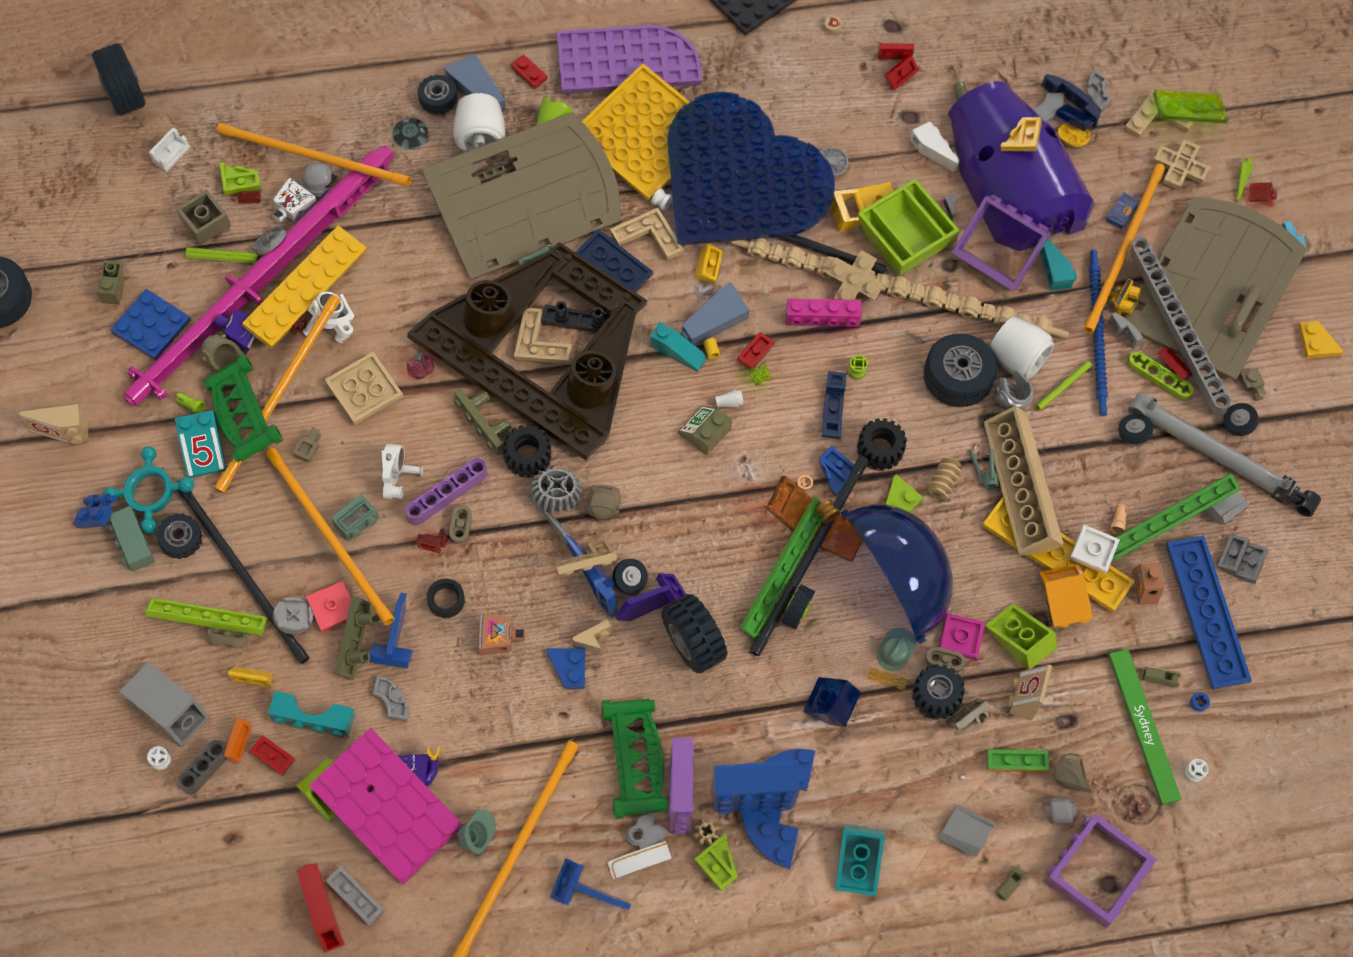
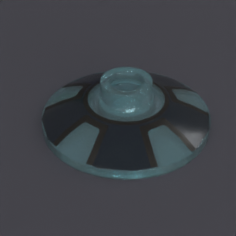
M406 118L395 125L393 139L398 146L404 149H416L427 141L428 128L419 119Z

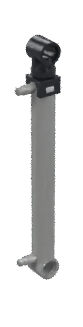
M1138 393L1128 407V412L1131 415L1141 414L1147 416L1155 426L1272 493L1271 497L1280 503H1283L1288 497L1286 502L1289 504L1292 502L1296 503L1295 509L1299 514L1311 517L1319 506L1321 497L1317 493L1310 490L1301 493L1298 486H1295L1293 489L1296 481L1292 477L1284 475L1282 478L1160 407L1157 405L1158 400L1156 398L1152 399L1144 393Z

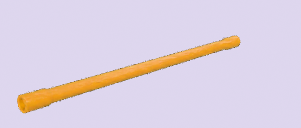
M223 123L217 125L216 131L222 135L240 138L346 168L402 186L409 187L411 184V176L397 172L393 173L237 129Z
M1156 164L1152 171L1149 183L1092 312L1083 327V330L1088 334L1094 333L1107 298L1158 182L1165 171L1163 164Z
M331 294L323 307V311L262 409L266 421L328 319L339 305L341 299L338 296ZM250 429L244 440L247 439L253 429ZM233 457L214 488L225 493L242 461L237 462Z
M275 448L269 449L266 452V456L286 481L369 600L385 626L391 624L395 619L379 599L290 472Z
M568 740L557 765L452 957L467 956L471 944L552 793L579 747L575 742Z

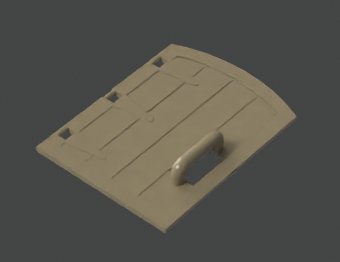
M573 113L422 169L470 281L519 262L518 259L527 257L546 247L551 249L558 242L566 244L594 233L597 229L602 230L621 222L619 189L610 161L595 136ZM508 152L510 156L508 162L476 174L473 164ZM599 219L601 224L592 228L590 222ZM548 239L550 244L540 248L539 242ZM496 259L498 265L488 268L486 263Z
M1193 197L1158 261L1160 265L1164 258L1169 261L1167 267H1161L1216 372L1236 381L1266 324L1275 312L1274 310L1307 249L1284 227L1254 210L1228 201ZM1188 215L1194 217L1191 224L1185 222ZM1152 277L1153 280H1159L1156 277ZM1144 283L1139 300L1134 301V310L1131 314L1127 313L1125 319L1143 337L1182 355L1150 291ZM1160 293L1162 296H1167L1166 293ZM1241 295L1245 299L1230 326L1224 323ZM1139 302L1145 305L1141 312L1135 310ZM1256 302L1262 306L1248 332L1245 334L1241 332V328ZM1167 308L1169 311H1175L1173 308ZM1176 323L1178 327H1183L1182 324ZM1183 339L1185 342H1191L1189 339ZM1196 354L1192 355L1194 358H1200Z

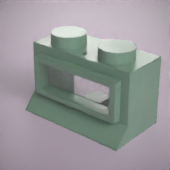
M360 494L332 516L334 526L348 541L360 536L366 527L373 526L379 518L378 512L363 494Z

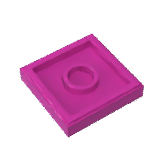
M946 613L939 647L960 652L965 658L977 661L985 622Z

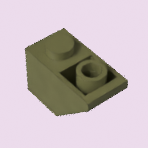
M104 260L96 293L101 303L120 305L124 289L123 262Z

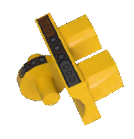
M1127 279L1123 289L1119 286L1116 289H1111L1109 297L1111 298L1110 302L1115 304V313L1119 315L1122 312L1131 314L1135 303L1128 300L1129 298L1139 300L1141 289L1133 286V280Z

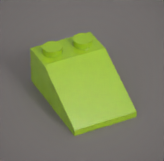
M1014 603L985 625L987 631L1010 656L1026 669H1032L1057 649L1055 632Z

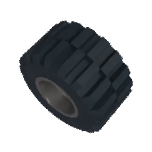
M934 664L933 668L928 666L925 671L922 670L916 678L912 695L916 708L920 706V713L923 714L925 712L927 713L926 717L930 718L932 715L934 719L938 720L939 716H942V719H946L948 714L952 716L955 710L958 711L964 697L965 688L963 687L964 681L960 680L961 675L954 673L955 669L951 667L949 670L947 665L939 667V664Z

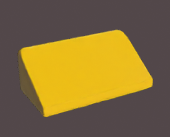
M709 243L704 245L700 250L694 278L715 283L723 251Z
M237 666L228 671L231 681L271 686L273 672Z

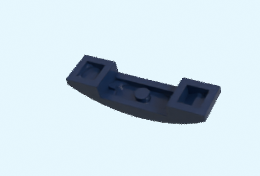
M1049 74L1044 76L1041 87L1049 93H1064L1066 99L1083 111L1081 118L1093 128L1097 126L1100 114L1093 101L1080 88L1060 77Z
M828 371L822 437L841 439L847 373Z

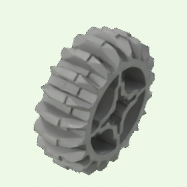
M554 466L551 469L545 467L544 472L539 470L538 475H535L533 478L531 497H533L534 503H537L538 508L543 507L544 511L549 509L552 514L554 511H558L561 514L562 510L568 513L570 508L574 509L576 504H579L583 493V486L580 478L576 477L575 472L570 473L569 468L563 470L561 466L559 469H555Z

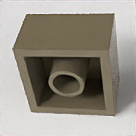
M208 190L176 208L181 222L200 245L231 226L228 215Z

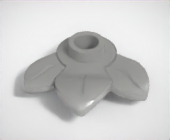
M645 814L638 819L636 825L629 828L627 840L630 844L643 849L662 841L666 837L668 830L654 824L653 814ZM639 833L641 838L635 839L633 835Z

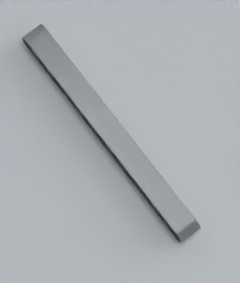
M1137 237L1131 246V257L1211 411L1215 415H1223L1229 408L1230 397L1148 240L1144 237ZM1152 277H1156L1159 280H1153ZM1160 293H1166L1167 296H1162ZM1167 308H1173L1175 311H1169ZM1176 323L1182 324L1183 327H1178ZM1183 339H1189L1191 342H1185ZM1196 354L1200 358H1194L1192 355ZM1200 370H1205L1208 374H1202ZM1208 386H1213L1216 390H1211ZM1216 402H1222L1225 406H1219Z

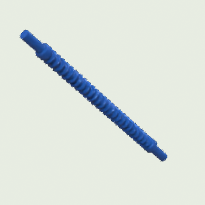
M1096 249L1090 250L1091 309H1093L1101 291V275L1099 274L1101 269L1098 265ZM1102 311L1093 333V342L1095 343L1093 346L1095 348L1094 357H1096L1094 365L1096 366L1095 376L1097 377L1095 380L1097 382L1095 384L1097 385L1096 398L1099 399V415L1106 416L1108 391L1106 386V363L1104 362L1106 354L1104 353L1105 348H1103L1105 347V340L1103 339L1104 321L1102 320Z

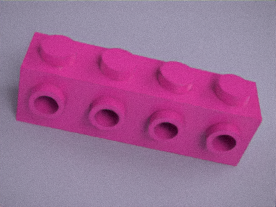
M787 298L786 325L860 326L862 318L861 300Z

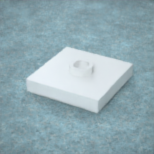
M1083 524L1069 559L1106 575L1120 539Z

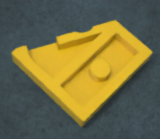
M1041 117L1022 118L1017 127L1009 134L1010 138L1006 143L1003 142L1001 144V150L1037 151L1042 123Z
M1319 321L1300 322L1298 327L1306 358L1341 356L1343 350Z

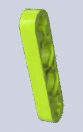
M1135 351L1130 354L1127 364L1132 370L1180 400L1185 401L1192 396L1194 388L1189 382L1182 380L1178 375L1141 352ZM1148 368H1155L1157 370V374H1150L1148 372ZM1165 377L1171 378L1172 381H1173V384H1171V385L1166 384V383L1164 382V378H1165ZM1183 389L1187 390L1185 394L1181 392Z

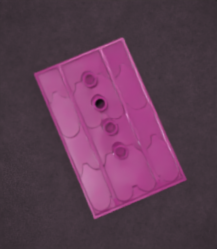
M371 727L309 785L402 885L450 841L463 825Z

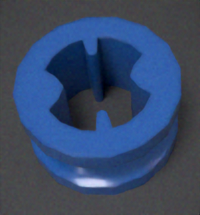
M1198 692L1190 699V705L1195 711L1201 712L1210 705V699L1205 693ZM1198 698H1201V701L1204 702V704L1201 705V707L1199 706V703L1195 701Z

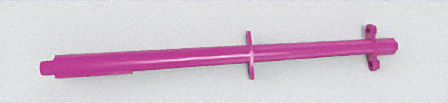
M380 146L376 151H370L359 163L389 171L387 165L393 160L394 153L388 146ZM350 170L287 232L285 238L277 247L264 254L239 280L227 274L224 278L231 287L144 373L133 366L128 368L127 374L136 381L123 392L125 395L124 400L131 406L133 404L138 406L152 391L158 399H165L168 395L158 385L203 344L206 338L213 335L220 328L214 324L218 314L229 318L233 310L239 311L249 300L260 305L263 301L257 293L337 217L341 218L381 178Z

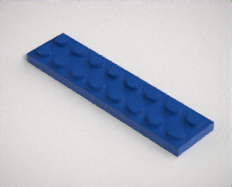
M1205 536L1167 542L1166 548L1211 689L1215 690L1250 683L1252 679Z

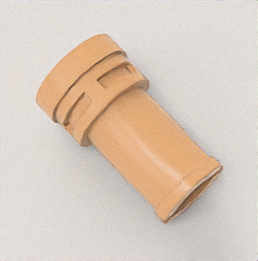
M802 475L799 477L797 482V495L799 497L801 494L802 498L808 497L813 485V480L810 476Z
M1116 505L1115 516L1110 525L1111 532L1116 534L1125 532L1126 516L1129 509L1126 505Z

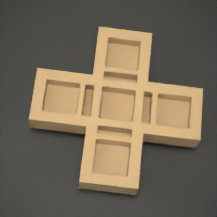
M1185 139L1178 152L1160 146L1153 163L1163 164L1166 169H1169L1163 181L1164 184L1179 190L1185 177L1198 183H1203L1210 166L1194 160L1200 146Z
M861 250L851 266L836 257L827 274L843 282L834 299L855 300L858 292H861L876 300L884 285L882 282L869 276L877 258Z

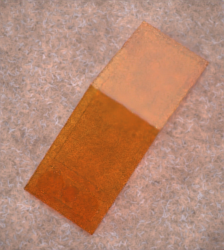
M781 476L766 509L793 532L812 498L790 478ZM839 514L820 549L853 562L867 532V528L856 518L849 519Z

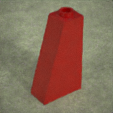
M317 863L307 864L297 869L315 934L324 952L344 946L335 913Z

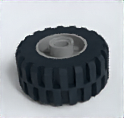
M686 594L663 608L661 617L666 631L676 650L692 671L703 673L726 659L728 655L727 646L721 631L708 609L705 608L697 596Z

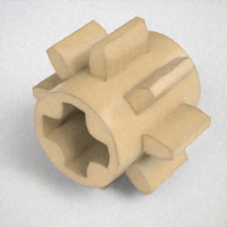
M702 819L701 826L695 825V830L699 831V833H696L694 838L701 840L700 845L705 842L710 846L712 839H718L719 836L714 833L719 831V827L713 826V820L710 823H705V820ZM707 829L710 830V834H707V836L703 835V832Z

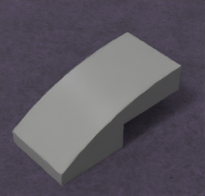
M1113 313L1108 324L1115 335L1119 337L1124 334L1133 349L1139 347L1143 340L1140 332L1127 319L1117 313Z

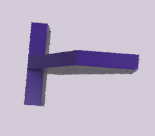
M659 573L655 579L659 583L660 588L626 600L615 617L617 621H632L674 602L686 595L674 574Z

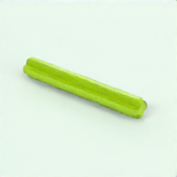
M192 247L186 248L185 252L186 257L192 259L253 264L259 260V255L252 252Z

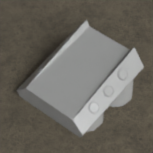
M1236 492L1207 508L1204 512L1214 522L1226 525L1235 515L1240 514L1248 507V503L1239 492Z
M957 804L938 839L948 846L961 849L962 854L967 857H977L995 822Z

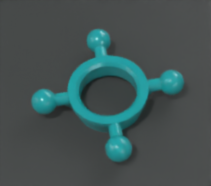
M146 446L141 450V457L145 460V466L135 470L127 478L124 489L117 490L114 487H107L103 491V494L114 495L116 500L118 497H124L128 505L134 510L143 512L144 520L141 522L140 528L147 534L153 533L156 529V522L152 519V515L163 510L170 503L175 490L187 493L194 488V481L191 478L184 477L179 482L172 483L169 475L163 469L153 466V460L156 458L157 453L151 446ZM150 476L162 478L165 490L157 502L151 505H140L135 501V488L143 479Z

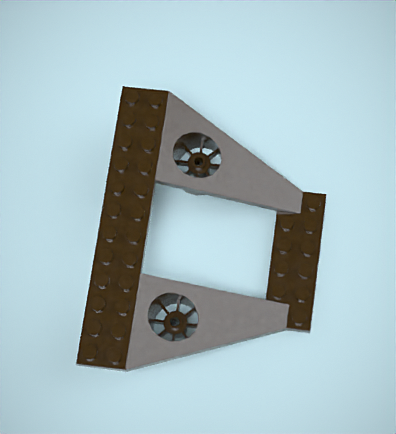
M558 242L547 253L492 281L484 280L474 283L468 289L467 294L428 314L408 332L407 338L524 419L539 427L540 430H544L546 434L586 461L609 437L635 317L646 306L647 300ZM554 278L594 306L602 308L603 312L609 315V318L582 352L575 356L571 366L552 390L548 392L499 359L492 352L550 280Z

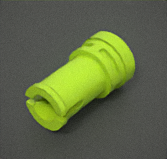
M183 392L177 394V397L180 399L175 398L176 403L187 407L194 414L203 412L205 408V402L192 398Z

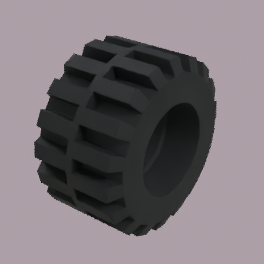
M879 418L875 419V422L871 420L867 425H864L860 432L857 453L869 460L867 467L871 465L873 466L872 469L880 468V471H884L885 467L888 470L892 469L893 465L897 466L903 458L907 442L906 433L904 430L901 431V426L899 424L896 426L893 420L891 422H888L887 418H883V421H880ZM884 439L891 444L892 448L880 450L872 444V441Z
M528 424L527 427L520 425L519 429L513 428L511 430L512 434L508 432L506 439L503 441L504 461L507 463V468L509 470L512 469V473L515 475L519 473L520 477H524V475L532 477V474L538 475L539 470L544 472L545 467L549 466L552 456L551 442L548 435L545 436L544 430L539 431V427L531 428V425ZM525 445H531L538 449L530 457H523L517 453V450Z

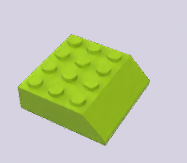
M916 178L858 213V218L866 238L898 276L903 275L955 243L960 231Z

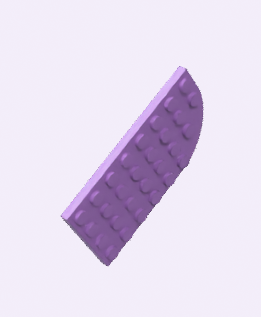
M657 25L557 31L562 94L615 90L642 63L670 86L702 84L700 59L696 49L683 35L672 29Z

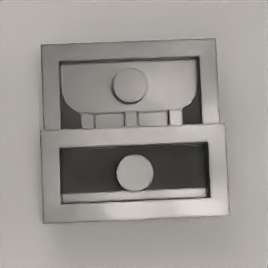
M1230 533L1218 563V568L1237 578L1256 584L1267 557L1268 548L1249 543L1248 538Z

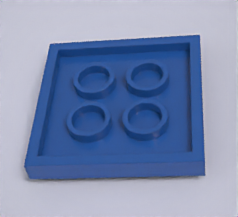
M145 289L110 330L113 334L156 361L191 321V318L156 294Z

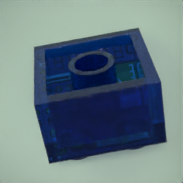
M819 677L803 712L829 725L846 727L861 691L848 680Z

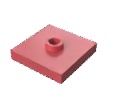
M343 581L306 596L321 632L347 621L351 598Z

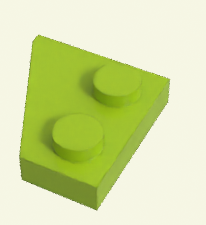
M223 162L219 163L225 195L261 189L258 170L245 169L237 165L230 167L226 166Z
M895 474L883 514L898 526L923 501V497Z
M725 833L694 859L721 892L738 877Z

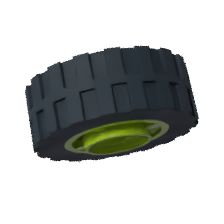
M801 584L795 595L792 596L781 623L796 630L811 606L810 602L815 591Z

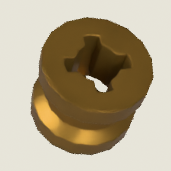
M831 499L822 502L815 510L817 514L822 516V521L825 524L833 521L840 514L839 509L833 506Z

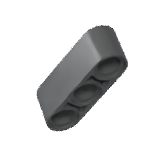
M220 740L211 741L179 776L178 784L186 794L192 795L198 792L227 760L224 757L226 746ZM222 748V752L219 755H213L214 750ZM202 764H208L206 770L199 771V767ZM194 780L191 786L185 787L186 781Z

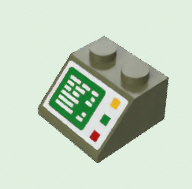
M701 406L678 433L704 454L708 455L731 430L732 419L717 408Z

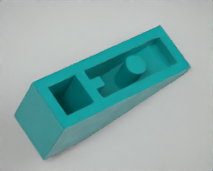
M1048 238L1040 254L1050 291L1072 288L1074 281H1076V271L1072 269L1068 259Z
M661 322L658 323L650 335V347L697 372L707 359V355L680 333Z

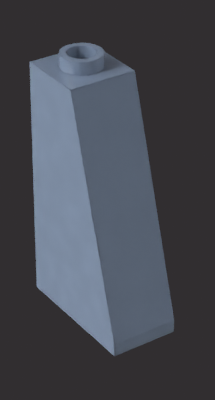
M476 54L444 67L445 76L455 82L456 89L465 96L473 93L491 95L500 103L502 112L506 110L505 99Z
M729 282L682 324L681 335L695 346L749 319L750 310L733 284Z

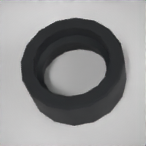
M448 578L435 581L427 592V603L431 612L441 618H451L458 615L465 604L464 591L461 585L455 580ZM441 589H453L457 594L456 604L450 608L443 609L438 607L434 602L435 594Z

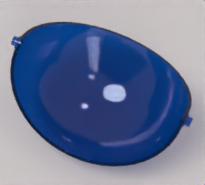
M869 504L851 511L843 510L841 512L842 520H848L858 532L894 590L911 624L915 641L919 642V644L926 642L925 637L945 617L953 593L952 567L942 542L922 519L897 506Z

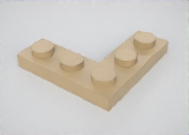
M1152 91L1127 123L1124 130L1140 138L1158 115L1187 133L1198 117Z
M659 208L610 229V234L620 246L651 232L667 260L684 253V249Z
M527 308L523 313L514 354L515 360L570 364L573 351L572 344L538 342L543 309Z
M607 539L587 543L590 551L589 554L555 562L558 574L570 575L574 573V570H590L594 565L601 564V566L609 565L612 561L617 560L615 551Z

